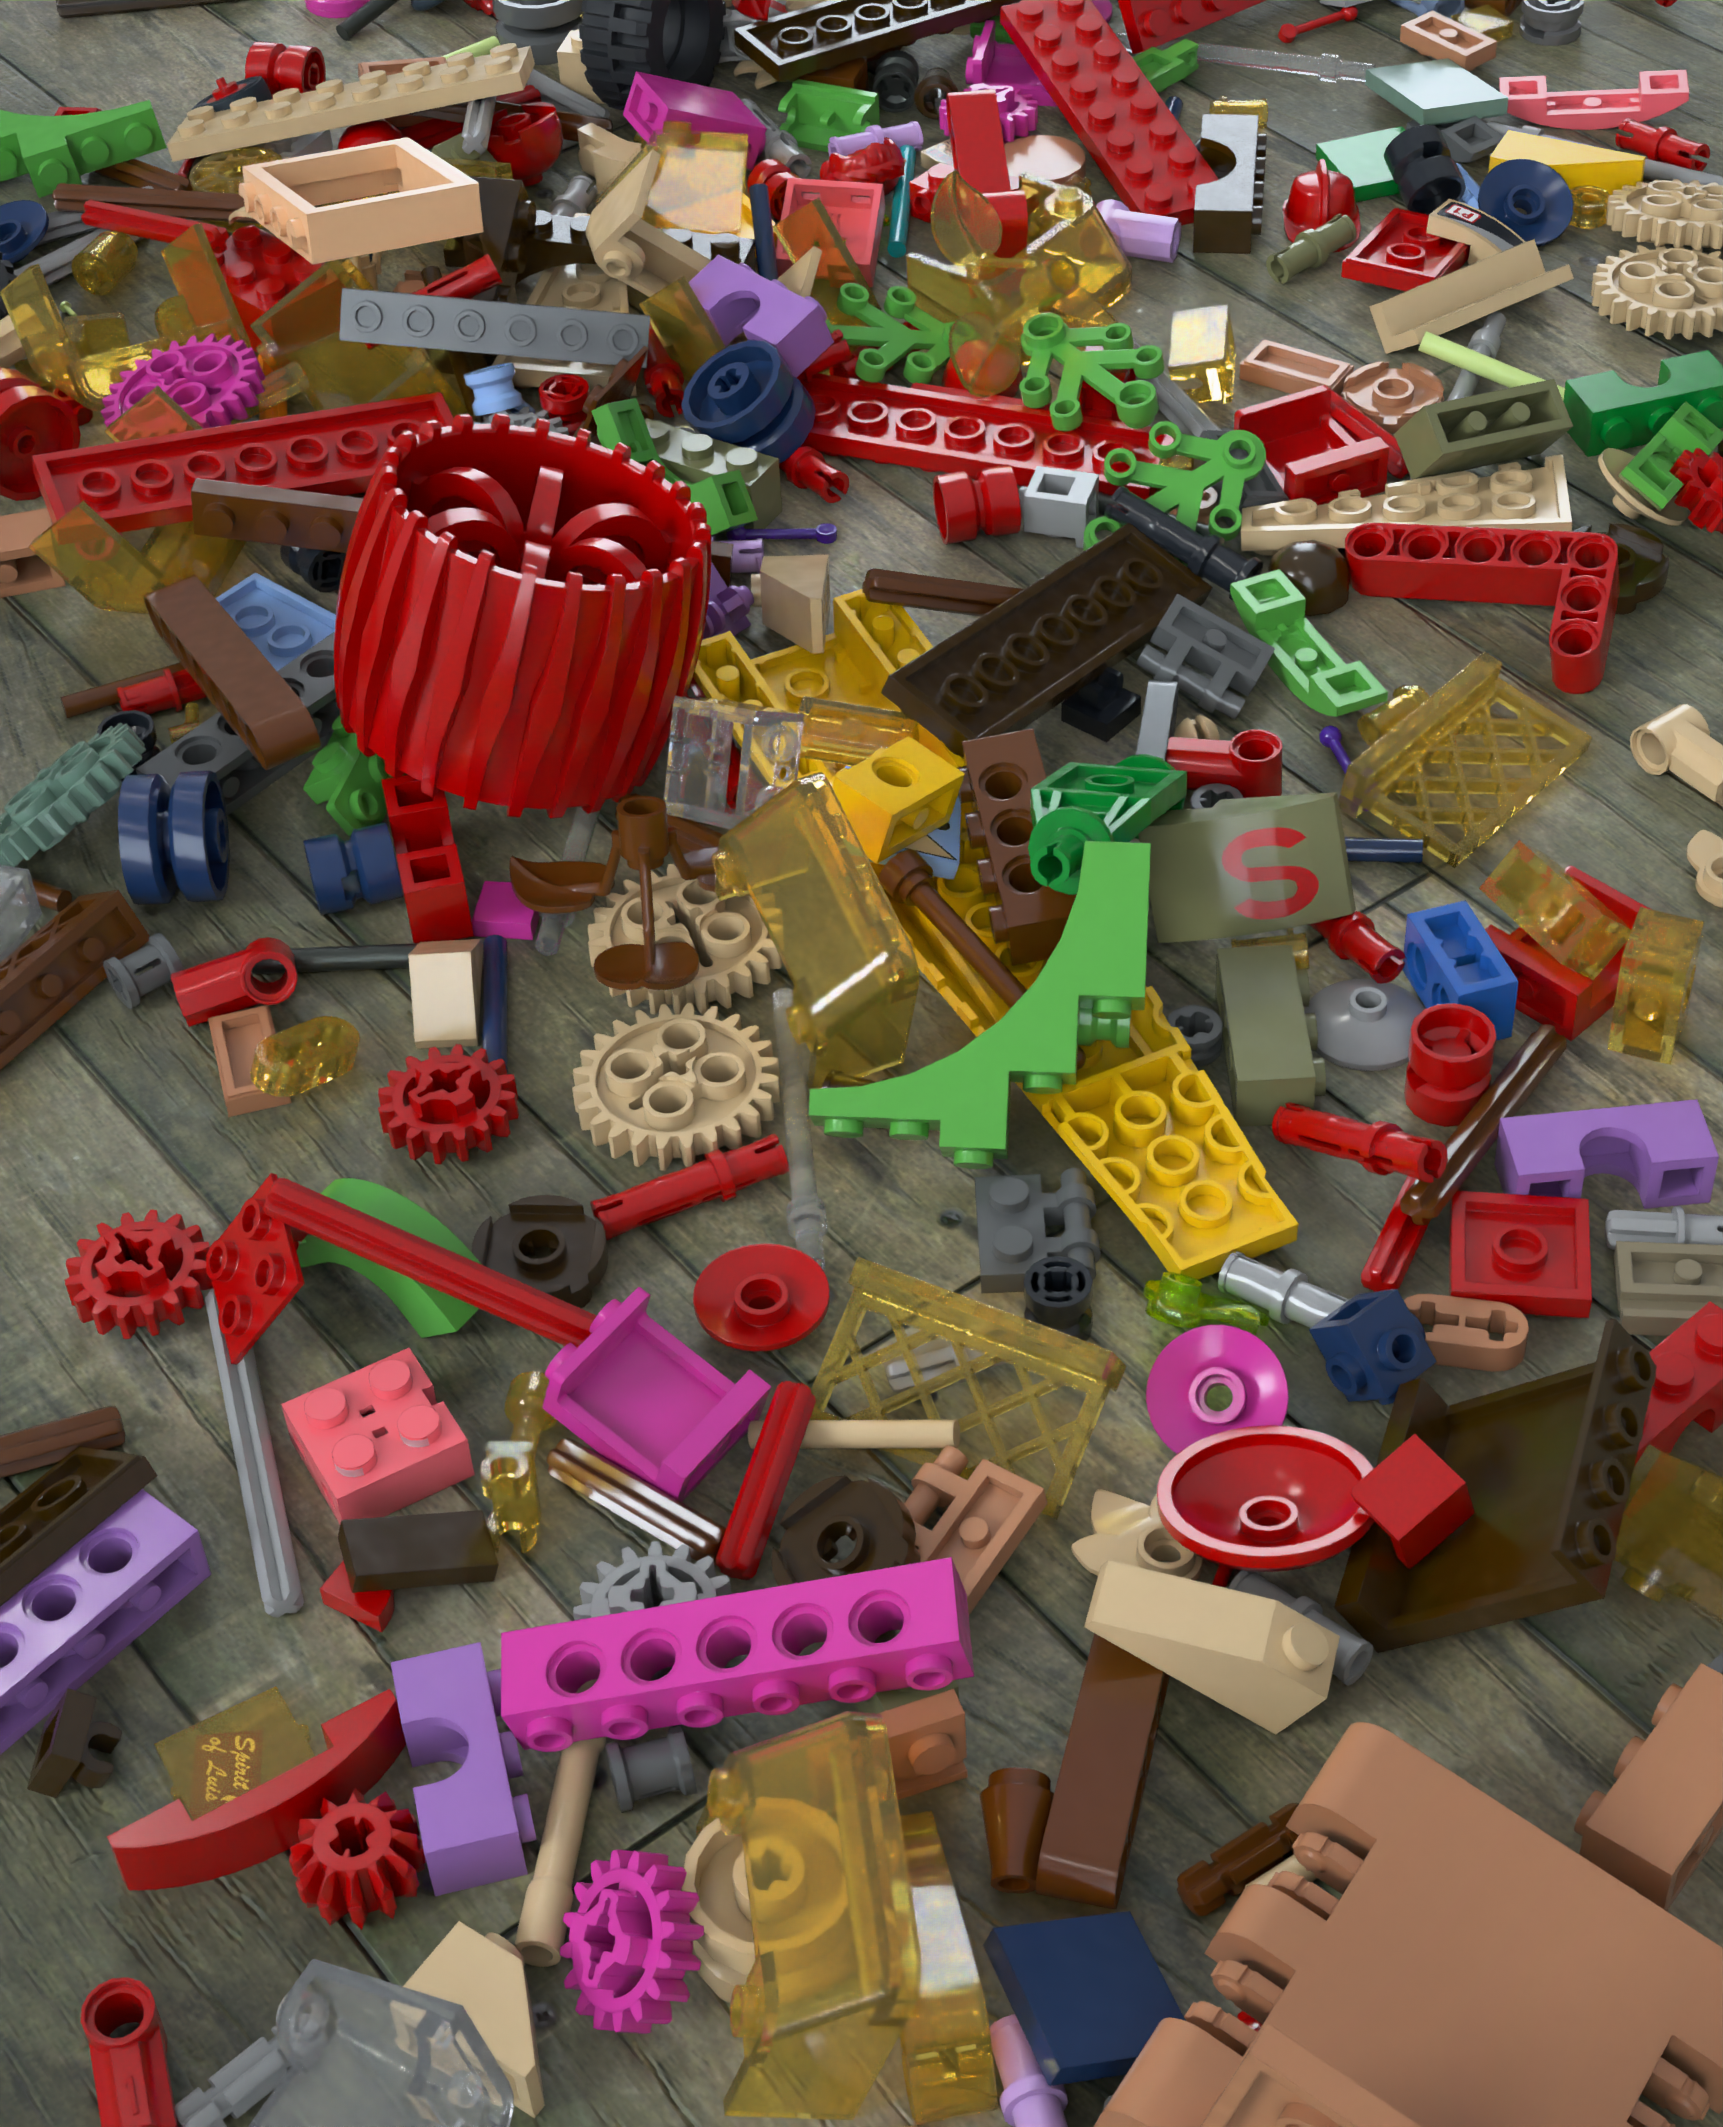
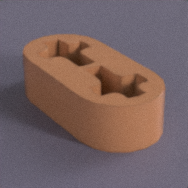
M1416 1294L1404 1300L1408 1310L1418 1318L1421 1324L1433 1326V1332H1425V1341L1437 1361L1434 1365L1496 1372L1515 1368L1523 1361L1529 1333L1528 1320L1520 1310L1512 1305L1437 1294ZM1496 1332L1502 1334L1503 1341L1490 1340L1489 1333Z

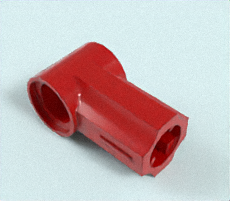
M1253 729L1240 732L1231 741L1181 737L1169 738L1166 762L1176 770L1187 771V789L1197 790L1207 784L1221 783L1238 789L1243 798L1281 796L1282 741L1276 734L1266 730Z
M266 937L253 941L244 950L172 973L171 981L183 1017L186 1019L188 1026L191 1027L208 1021V1018L229 1014L259 1003L273 1005L283 1002L295 990L297 972L295 957L290 947L279 939ZM273 959L283 964L286 970L277 981L265 983L253 976L251 973L252 968L262 960Z
M129 1977L112 1978L99 1984L88 1994L81 2008V2024L89 2042L101 2127H178L166 2056L168 2038L150 1989L141 1981ZM140 2023L139 2027L127 2036L120 2038L109 2037L117 2027L123 2024Z

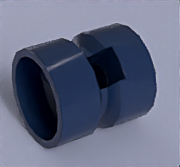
M386 822L353 829L350 839L345 841L336 833L303 840L321 916L353 909L358 898H364L370 905L403 898L397 862Z

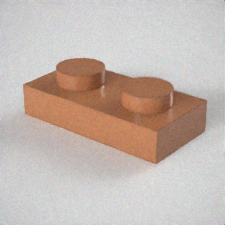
M1433 10L1401 25L1400 42L1416 49L1424 56H1431L1437 60L1449 58L1467 71H1472L1477 66L1496 58V40Z

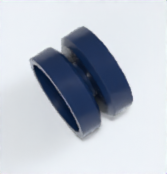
M747 340L730 345L708 359L695 372L688 383L681 404L685 420L697 434H705L716 440L739 447L751 448L756 452L779 458V464L787 460L804 443L813 428L816 408L811 395L800 380L792 375L789 365L778 350L766 341Z
M212 771L180 772L171 789L163 776L159 774L127 775L122 782L119 796L118 837L122 872L128 894L133 903L137 905L169 904L178 887L187 901L190 902L222 901L227 892L229 880L230 847L226 806L221 784L216 773Z

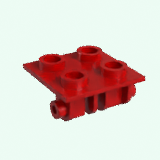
M270 1173L255 1194L244 1203L239 1214L220 1238L212 1243L206 1254V1272L212 1280L219 1309V1327L225 1335L231 1364L238 1365L305 1284L297 1250L299 1242H302L308 1233L267 1216L263 1211L267 1195L273 1183L278 1179L277 1174Z

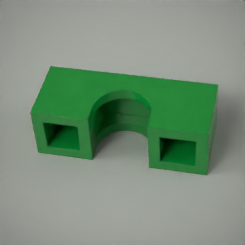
M1709 350L1661 360L1658 385L1656 387L1630 385L1624 382L1614 370L1566 380L1563 402L1573 424V427L1567 433L1587 457L1600 455L1608 448L1623 450L1646 445L1686 401L1719 429L1723 428V366Z

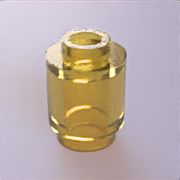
M113 230L100 233L73 258L71 268L74 278L83 289L91 294L99 296L108 294L135 268L138 257L137 246L126 233Z

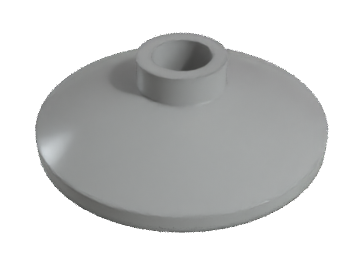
M1363 978L1344 980L1323 988L1310 999L1309 1007L1305 1008L1304 1013H1315L1318 1046L1315 1052L1321 1057L1348 1069L1380 1071L1395 1068L1409 1062L1410 1029L1414 1018L1426 1008L1415 995L1390 982L1379 984L1373 979Z

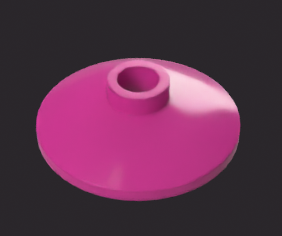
M1207 1325L1184 1332L1161 1351L1148 1377L1146 1403L1148 1414L1156 1433L1173 1452L1178 1454L1191 1444L1223 1431L1250 1426H1283L1288 1410L1289 1390L1281 1363L1262 1340L1237 1327ZM1218 1385L1227 1386L1233 1395L1231 1405L1223 1411H1214L1207 1404L1208 1392Z

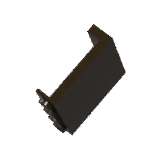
M1614 1318L1605 1322L1597 1360L1594 1363L1449 1406L1423 1377L1399 1384L1376 1466L1413 1434H1416L1466 1482L1475 1514L1410 1569L1398 1559L1390 1536L1374 1522L1366 1534L1351 1547L1334 1608L1366 1641L1373 1645L1377 1653L1604 1599L1612 1563L1616 1556V1545L1625 1505L1630 1494V1483L1639 1443L1643 1436V1426L1651 1390L1656 1378L1657 1366L1649 1352L1642 1345L1637 1344Z

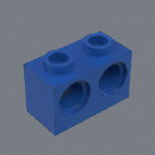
M1464 900L1407 914L1404 943L1405 958L1403 959L1405 965L1402 970L1425 1008L1451 1003L1470 1006L1484 1013L1494 1024L1497 1036L1496 1041L1512 1037L1519 981L1467 901Z

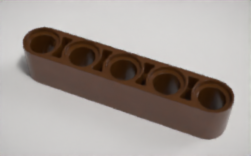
M1095 1633L1042 1841L1036 1876V1894L1115 1910L1117 1909L1124 1883L1170 1675Z

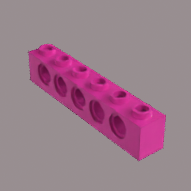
M952 1557L501 1633V1717L524 1750L534 1749L542 1752L561 1751L570 1747L573 1742L601 1737L618 1740L635 1739L643 1736L650 1729L681 1724L695 1728L709 1727L719 1723L724 1717L759 1712L765 1715H783L796 1710L799 1705L828 1700L844 1703L862 1702L870 1699L877 1692L908 1687L917 1690H936L949 1685L952 1680L974 1677L967 1594ZM901 1630L890 1641L874 1643L880 1635L887 1631ZM824 1642L822 1647L816 1652L806 1656H799L807 1646ZM740 1655H748L739 1665L732 1668H724L733 1658ZM672 1667L670 1672L664 1677L650 1681L652 1676L661 1669ZM597 1679L591 1688L584 1692L576 1693L583 1684Z

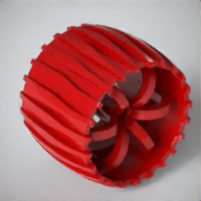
M495 413L491 424H473V419L469 414H459L454 417L451 426L441 427L438 421L432 419L421 424L417 435L411 431H404L397 436L393 446L385 450L358 511L340 579L335 619L334 682L341 724L347 733H356L357 747L365 756L370 757L377 754L385 760V772L398 779L406 773L422 781L421 792L431 797H435L439 789L465 797L463 808L476 811L478 801L507 806V817L516 818L521 817L524 808L546 809L550 819L562 818L567 808L582 806L587 814L598 812L605 800L611 798L619 803V799L626 794H631L635 786L640 787L644 784L665 748L685 701L700 653L710 595L711 527L707 524V513L702 503H691V490L684 481H676L671 484L665 479V467L656 460L650 461L647 466L631 459V447L621 442L615 446L614 450L592 443V431L580 428L577 437L549 431L550 420L537 418L535 427L530 428L510 425L508 414Z

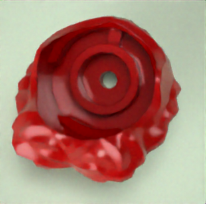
M884 137V144L871 143L866 148L857 150L847 156L836 152L832 153L829 160H826L821 165L820 180L883 184L884 196L893 191L899 181V177L905 175L906 159L903 158L901 149L890 138ZM853 195V196H855V197H870V196H856V195Z

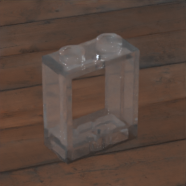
M675 696L664 792L667 814L740 832L791 834L804 714L725 699ZM734 722L744 724L736 809L725 807ZM785 767L786 776L781 780L779 773L781 768Z

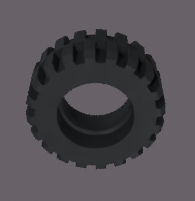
M582 1L581 12H583L582 25H579V38L582 39L583 47L580 50L581 62L587 68L584 74L587 82L593 87V92L609 107L624 111L636 71L707 87L710 86L714 78V67L719 64L721 52L719 51L721 40H724L725 27H723V16L726 15L725 1Z

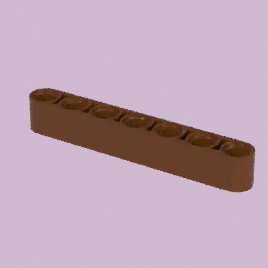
M193 574L143 595L150 619L163 642L265 770L321 747L316 726L302 700L196 575Z

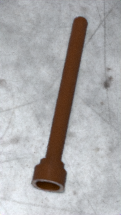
M913 849L904 850L892 857L880 872L879 884L897 903L917 906L1011 1009L1027 989L934 889L936 882L932 878V867ZM1079 1045L1077 1070L1081 1069L1086 1061L1085 1052Z

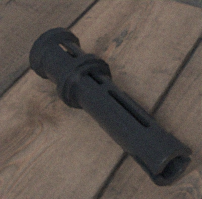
M1124 486L1119 487L1110 498L1119 504L1115 506L1107 504L1104 516L1117 521L1123 526L1130 523L1165 551L1188 564L1191 572L1202 579H1208L1229 593L1231 583L1261 574L1263 561L1256 557L1250 560L1225 546V539L1218 534L1201 535L1133 494ZM1229 594V599L1233 601L1231 594Z

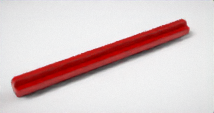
M278 1178L273 1183L264 1202L263 1211L267 1216L563 1346L572 1343L578 1348L592 1334L589 1329L597 1315L291 1180Z

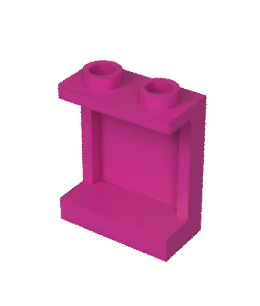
M986 20L982 34L975 35L973 57L967 58L966 84L984 83L987 86L998 87L1008 85L1014 90L1020 89L1021 95L1032 94L1033 100H1037L1038 106L1057 107L1017 46L997 43L995 40V20Z
M636 71L623 116L653 150L658 153L671 155L679 130L682 129L736 141L738 164L744 169L752 170L754 168L757 156L763 152L765 147V132L767 128L733 92Z
M638 1287L623 1303L617 1299H612L603 1307L590 1326L589 1331L592 1334L578 1348L574 1344L569 1343L553 1358L545 1371V1377L549 1379V1384L542 1408L604 1458L683 1502L748 1432L750 1422L752 1420H759L772 1386L750 1369L734 1384L647 1315L646 1309L651 1295L641 1287Z

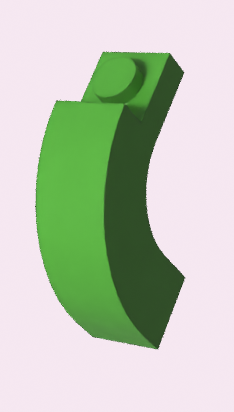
M637 398L607 403L591 411L597 425L598 439L603 447L614 450L619 442L631 447V459L644 466H647L650 461L656 460L665 467V479L671 484L676 481H684L690 487L691 503L700 502L705 508L707 524L711 527V536L743 527L758 520L740 469L714 475L697 483H692L679 478L664 465L657 454Z
M341 1178L335 1179L320 1193L481 1264L463 1242L445 1225L422 1207L391 1189L366 1180ZM308 1234L302 1242H299L297 1255L301 1268L331 1262L347 1266L359 1272L378 1286L393 1301L421 1338L457 1332L479 1309L311 1234Z

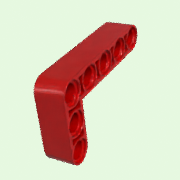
M995 89L947 93L948 130L973 296L1023 292L1028 236L1027 203L1024 190L1011 191Z
M1375 522L1356 526L1347 534L1345 538V552L1350 570V584L1361 595L1555 606L1549 634L1552 681L1558 689L1570 694H1584L1595 689L1601 683L1620 593L1618 548L1615 541L1609 536L1593 532Z

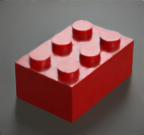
M254 225L236 229L226 241L227 250L221 254L197 250L194 255L177 263L187 313L219 332L231 335L232 339L236 341L244 340L248 348L252 347L259 354L262 352L271 354L273 351H278L283 355V361L340 330L342 288H346L344 272L325 262L311 264L281 239Z

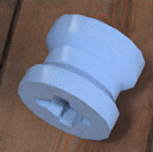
M513 363L489 366L463 375L466 386L473 389L475 400L472 404L474 416L496 413L523 404L522 395L514 389L512 381L516 373Z

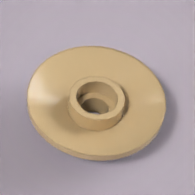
M1614 448L1605 449L1601 453L1598 463L1606 481L1616 493L1612 498V502L1621 513L1631 519H1638L1642 514L1651 520L1671 526H1679L1685 522L1688 517V509L1677 506L1674 503L1677 495H1674L1664 508L1658 511L1618 477L1635 456Z

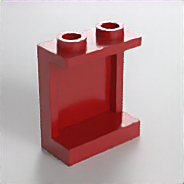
M1325 385L1239 409L1234 415V430L1249 431L1262 441L1266 450L1265 462L1289 500L1306 498L1316 502L1317 505H1322L1337 499L1338 492L1358 489L1362 498L1384 492L1385 484L1387 483L1389 446L1379 436L1356 442L1331 417V391Z
M1569 865L1560 872L1556 897L1510 935L1492 924L1485 930L1519 981L1515 1009L1542 1025H1553L1557 1034L1563 1035L1566 1039L1572 1041L1662 966L1669 920L1656 911L1576 867Z

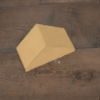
M481 939L420 942L408 954L414 1039L417 1049L454 1047L456 1044H461L462 1047L479 1045L483 956Z

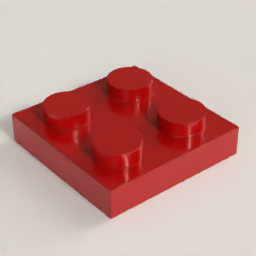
M1457 1191L1450 1202L1449 1296L1501 1302L1512 1305L1523 1314L1589 1318L1592 1303L1589 1199Z

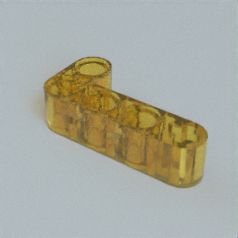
M928 1810L853 1824L861 1881L897 2023L903 2074L914 2125L918 2126L997 2110L998 2100L991 2035L983 1989L932 1811Z

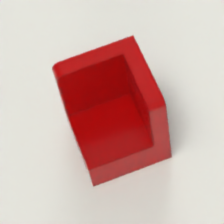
M1413 1434L1351 1489L1354 1501L1390 1536L1398 1559L1408 1569L1414 1567L1475 1514L1466 1482L1416 1434Z

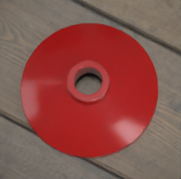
M771 1243L746 1245L720 1255L702 1271L695 1284L693 1293L695 1315L706 1333L726 1346L745 1351H771L799 1342L820 1325L828 1311L830 1302L829 1283L820 1265L802 1251L789 1246Z

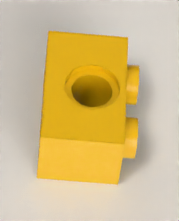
M908 736L886 749H878L868 759L849 769H841L834 775L826 788L825 798L828 801L820 825L878 864L949 822L965 773Z

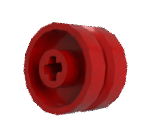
M9 368L0 369V495L15 501L34 500L41 497L42 494L33 473L32 456L78 449L81 433L76 415L63 400L51 392L42 389L39 384L27 376Z

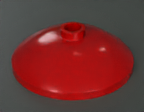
M1277 1425L1231 1429L1208 1436L1191 1444L1169 1461L1163 1469L1157 1484L1158 1514L1167 1532L1177 1542L1210 1562L1233 1569L1256 1572L1301 1569L1335 1557L1356 1543L1371 1528L1375 1521L1354 1501L1351 1489L1374 1468L1359 1451L1349 1444L1318 1431Z

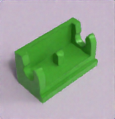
M798 79L792 82V88L782 98L778 106V112L788 113L786 121L781 124L779 129L791 133L796 139L798 147L828 152L829 138L865 132L866 127L872 125L880 126L879 95L870 91Z

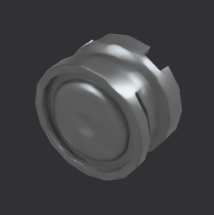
M1522 0L1521 10L1524 14L1520 17V35L1531 43L1544 46H1558L1575 41L1581 34V22L1578 20V17L1583 13L1584 0Z

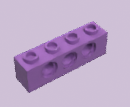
M143 1489L0 1606V1755L54 1710L68 1688L77 1690L211 1575L198 1530Z

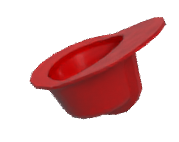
M1319 159L1315 170L1301 173L1293 181L1289 198L1284 201L1282 207L1284 230L1288 240L1294 243L1296 236L1304 230H1315L1330 221L1337 214L1347 215L1355 225L1356 238L1353 242L1334 251L1340 252L1352 247L1359 239L1361 232L1359 208L1356 204L1354 185L1348 176L1328 170L1325 159Z

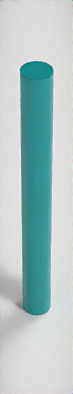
M911 145L900 147L902 156L906 159L905 175L899 177L893 194L887 250L895 258L904 256L907 249L911 210L909 182L914 179L916 150Z

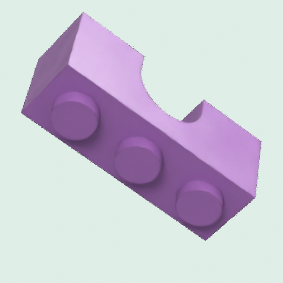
M717 255L676 293L693 330L725 347L742 332L745 333L747 340L766 341L778 350L789 365L792 375L796 378L834 342L825 322L827 314L818 301L810 296L804 298L788 290L783 283L776 279L770 281L756 274L745 263L736 264L720 255Z
M1696 1099L1500 1118L1494 1165L1504 1194L1581 1198L1584 1178L1589 1175L1604 1173L1616 1175L1629 1181L1637 1189L1644 1209L1710 1203L1719 1155L1699 1102Z
M481 1642L391 1662L400 1719L412 1768L439 1761H451L462 1765L455 1774L447 1779L413 1788L424 1854L435 1896L527 1875L522 1843L537 1839L527 1793L514 1797L511 1794L509 1779L524 1775L515 1736L511 1731L499 1733L496 1717L501 1716V1669L487 1672Z

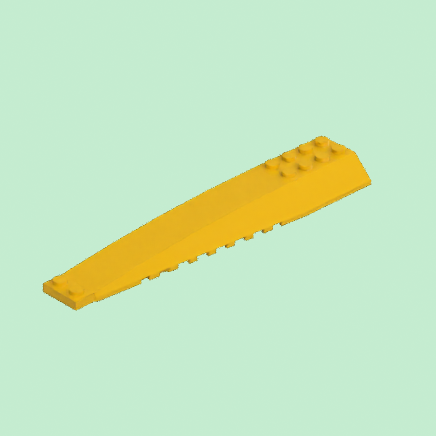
M862 589L833 598L834 633L826 635L824 653L812 654L799 645H794L750 660L731 631L703 639L693 678L774 797L976 1037L981 1035L1001 1020L1010 1008L917 906L897 903L879 884V875L885 865L835 853L836 836L820 825L828 801L825 798L826 788L834 775L841 769H844L845 766L853 767L868 759L878 749H886L908 736L954 767L964 766V759L951 752L942 741L917 721L907 717L897 705L881 693L890 674L933 648L932 644L903 606L869 602L866 600ZM971 802L961 804L960 863L954 880L933 876L932 878L936 882L934 889L1028 990L1036 981L1048 959L1012 966L1006 942L995 944L988 907L996 906L994 894L987 896L982 894L977 870V859H983L985 856L983 848L971 849L965 813L973 812ZM1145 986V1010H1131L1129 1048H1116L1111 1041L1096 1040L1091 1046L1079 1045L1085 1052L1086 1061L1084 1066L1077 1070L1076 1085L1063 1084L1062 1092L1057 1094H1036L1023 1091V1083L1015 1082L1145 1238L1178 1287L1221 1271L1226 1259L1231 1253H1236V1251L1244 1253L1246 1257L1252 1259L1297 1240L1299 1223L1267 1182L1264 1166L1229 1109L1225 1106L1205 1070L1198 1071L1191 1059L1192 1049L1179 1028L1172 1027L1163 1014V1002L1153 986Z

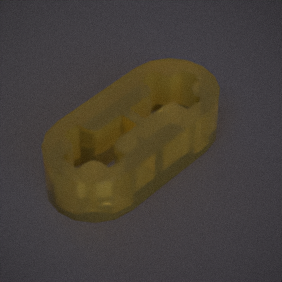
M321 1016L268 1036L258 1042L255 1048L250 1070L251 1081L264 1093L279 1097H289L340 1077L352 1070L360 1043L359 1032L354 1025L344 1019L333 1016Z

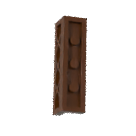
M119 890L79 896L0 963V1070L107 978L103 966L105 960L110 957H116L120 960L139 950L149 941V934Z

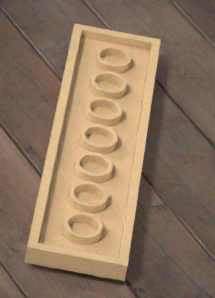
M508 43L492 48L489 55L473 57L471 52L459 53L447 58V63L430 67L428 61L416 62L405 66L402 69V73L387 76L384 70L372 71L360 76V81L343 84L341 79H333L322 82L316 86V90L300 93L298 88H290L275 93L271 100L257 102L255 97H246L230 104L231 109L214 112L213 106L195 108L187 113L188 117L177 127L176 132L167 143L172 162L522 91L535 65L530 46L517 49L515 43Z

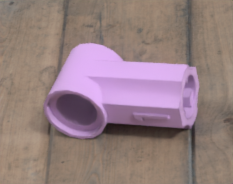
M1114 199L1099 202L1093 209L1080 233L1079 243L1085 255L1099 262L1112 260L1116 255L1173 263L1177 256L1181 238V223H1179L1178 218L1131 212L1120 201Z

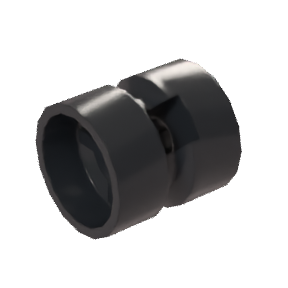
M1433 125L1412 127L1396 136L1386 147L1384 153L1385 163L1394 182L1398 184L1400 195L1408 211L1429 215L1448 199L1459 201L1464 195L1466 189L1465 181L1455 160L1451 158L1448 145L1440 129Z

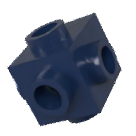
M1398 1289L1357 1294L1309 1329L1326 1360V1371L1331 1382L1338 1390L1344 1393L1348 1402L1378 1399L1381 1405L1394 1403L1399 1384L1415 1380L1417 1376L1437 1362L1425 1341L1426 1335L1421 1322L1408 1310Z

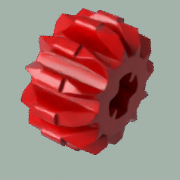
M355 1787L348 1804L337 1807L332 1802L323 1798L320 1808L322 1819H299L297 1834L300 1842L290 1847L289 1863L293 1875L297 1877L295 1884L300 1899L303 1903H306L307 1908L318 1906L321 1917L326 1919L330 1926L347 1913H350L352 1922L361 1930L370 1912L379 1910L394 1919L395 1910L397 1909L394 1897H417V1888L419 1886L417 1873L425 1869L424 1863H426L422 1840L418 1838L420 1832L416 1818L410 1813L409 1808L397 1810L395 1801L389 1797L386 1791L368 1804L365 1802L364 1795Z

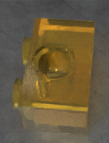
M1521 840L1514 845L1479 887L1485 895L1559 963L1592 980L1598 976L1634 934L1630 927L1554 859Z
M1640 907L1621 959L1607 1050L1671 1065L1688 1016L1704 921Z

